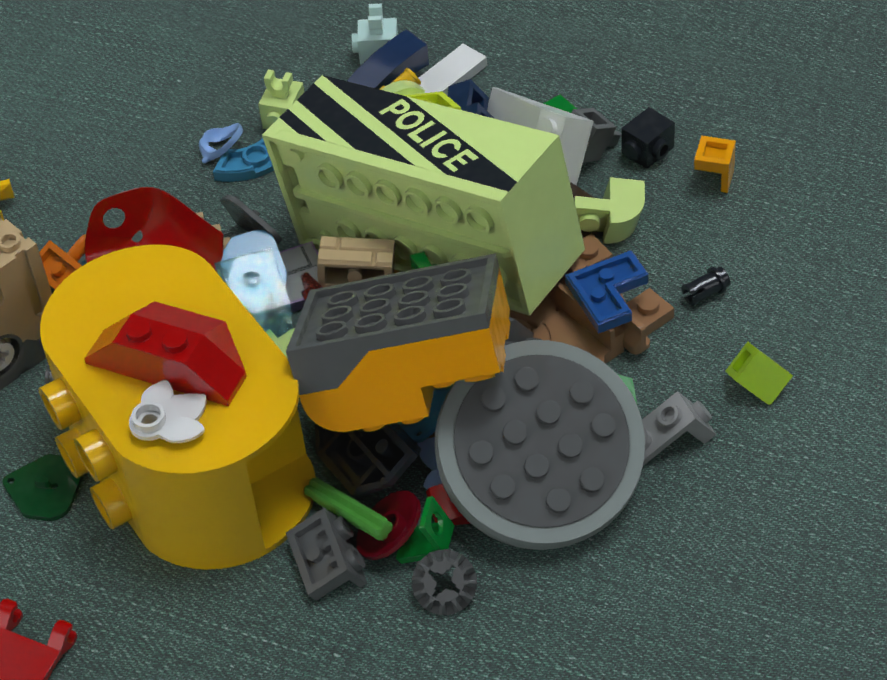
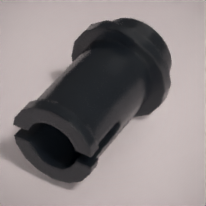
M710 267L707 269V274L688 284L682 285L681 290L682 294L690 293V295L684 298L688 304L694 306L717 292L723 294L731 282L724 268Z

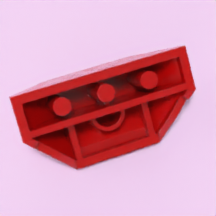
M156 301L104 329L84 358L85 363L148 383L155 384L162 380H167L175 391L185 394H205L208 401L225 406L230 405L247 377L226 321Z

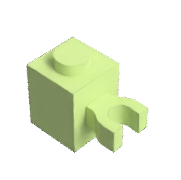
M268 69L264 76L266 90L258 104L263 129H268L304 93L303 82L293 81L292 73L286 72L283 79H278L275 77L274 70Z

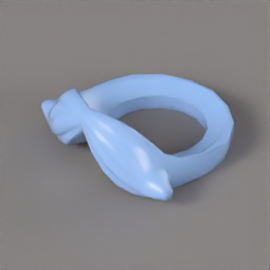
M235 123L224 128L207 130L199 141V150L203 157L202 163H208L228 151L240 138L243 132L242 126L239 123ZM231 137L228 140V142L218 150L209 146V142L218 143Z

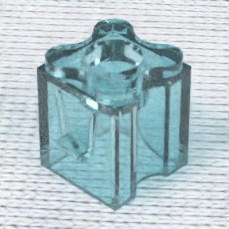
M272 248L214 263L215 271L265 332L270 329L278 338L290 329H293L291 303Z

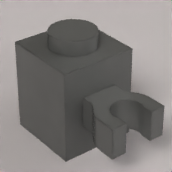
M595 108L573 109L572 114L594 121L583 163L599 161L607 146L617 145L621 133L615 131L617 127Z

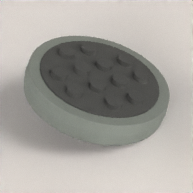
M528 340L511 343L504 346L506 353L504 372L496 373L493 378L477 382H465V379L456 381L446 395L438 415L435 430V455L439 475L444 489L457 510L468 522L489 537L502 543L525 549L546 550L570 546L597 534L618 517L634 494L641 475L645 455V435L640 411L635 399L622 379L608 365L589 352L566 343L550 340Z

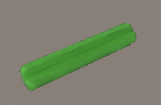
M319 478L310 479L309 485L304 487L305 495L312 498L314 502L337 516H342L347 522L377 540H385L388 533L393 529L392 523L387 518Z

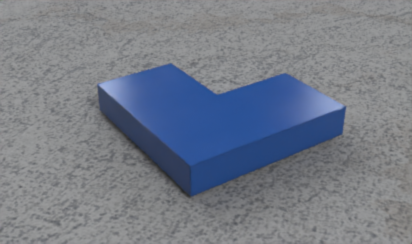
M632 250L565 275L566 286L598 334L632 321V311L620 294L648 283V273Z

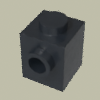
M648 107L621 128V153L629 160L635 161L648 169L656 161L663 159L674 148L675 122Z

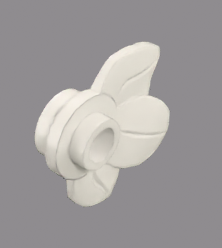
M167 380L157 382L143 392L141 403L133 409L129 419L130 431L136 438L144 441H152L159 438L170 443L192 441L205 432L204 426L198 420L203 415L206 407V395L198 393L174 395L173 389Z

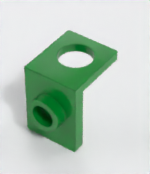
M433 496L426 499L420 525L416 526L407 542L398 549L396 559L400 564L420 561L429 552L449 548L454 524ZM433 514L437 518V523H431Z

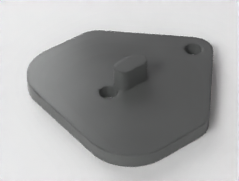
M225 195L221 198L220 202L237 225L248 232L253 230L266 231L274 237L276 244L279 245L282 238L259 217L260 213L257 210H251L232 195Z

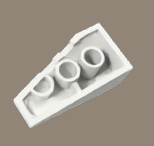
M492 87L487 111L495 119L560 136L569 180L577 186L594 121Z

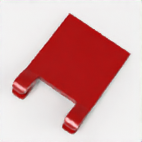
M3 599L0 602V680H48L62 655L77 640V633L72 630L73 625L65 620H58L51 631L47 645L11 631L20 623L23 613L20 609H17L18 604L16 601Z

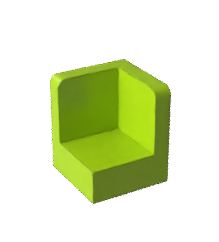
M748 341L725 370L737 383L768 405L773 403L793 377L791 373Z

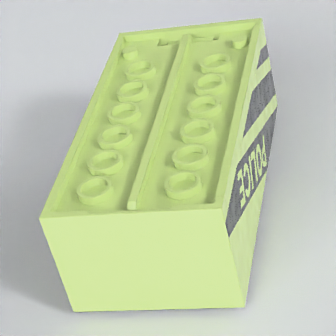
M324 75L316 80L262 134L300 244L312 241L315 248L319 250L321 236L395 240L394 269L400 272L412 270L410 255L423 251L430 263H436L437 265L496 253L510 310L529 316L585 250L560 136L557 134Z

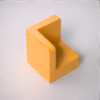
M701 135L694 159V170L722 174L721 192L728 193L734 173L736 141Z

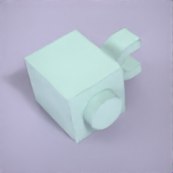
M382 3L369 4L368 19L358 20V32L352 33L353 53H359L360 66L374 52L398 35L397 18H383Z

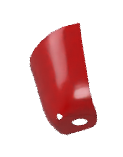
M139 187L107 197L94 206L88 222L84 250L86 262L88 263L105 254L124 248L141 245H171L200 255L217 272L223 257L224 234L171 194L154 187ZM112 208L121 209L125 214L124 222L117 228H108L103 222L104 214ZM138 231H141L142 239L139 242H134L132 237Z

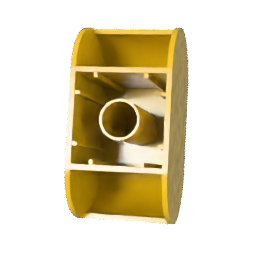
M141 245L124 248L98 257L81 266L62 281L50 296L41 317V343L53 381L38 388L43 404L55 425L60 430L69 426L70 430L56 436L55 442L74 477L78 478L89 472L96 482L100 481V483L90 487V493L107 525L114 529L128 521L149 551L172 564L192 569H223L242 565L268 554L288 539L286 532L306 519L314 503L313 499L304 493V487L309 485L310 479L316 478L312 462L306 454L298 412V380L293 378L288 358L214 268L200 255L181 247ZM154 301L226 321L247 375L229 406L207 400L204 413L198 420L204 426L205 432L200 437L185 443H170L161 438L152 441L136 438L130 431L129 419L133 409L141 403L143 392L153 384L88 365L84 360L104 329ZM173 390L174 395L185 394V393H182V392H178V391Z

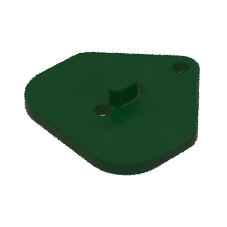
M47 454L6 475L2 482L5 490L25 518L55 521L63 518L70 511L84 475L78 478L74 477L61 455Z

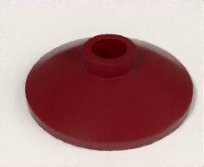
M402 490L391 493L372 508L373 511L387 518L392 523L393 529L388 533L385 540H377L359 529L356 546L362 556L369 560L382 559L395 552L407 542L417 526L421 513L420 501L410 491Z

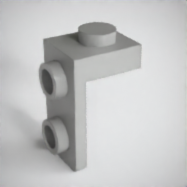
M677 391L642 419L645 435L643 466L686 431L704 444L716 435L708 423L712 416L700 401L697 400L695 403H692Z

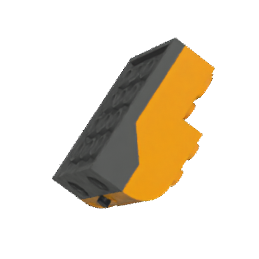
M496 253L310 290L286 350L293 378L298 380L299 398L302 407L310 419L325 429L337 432L360 429L371 432L379 430L387 424L397 422L414 424L424 419V417H429L435 388H445L456 381L464 379L465 382L482 381L495 377L496 373L504 372L506 358L504 346L505 340L509 338L511 325L509 320L510 308Z

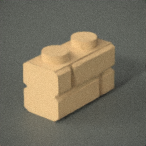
M321 236L317 259L318 288L393 274L395 240Z

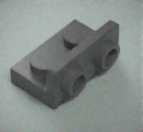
M323 508L286 532L307 594L314 600H319L348 580L360 588L367 584L362 570L366 567L365 561L359 551L354 548L351 538L354 536L353 530L342 516L337 518L327 509Z

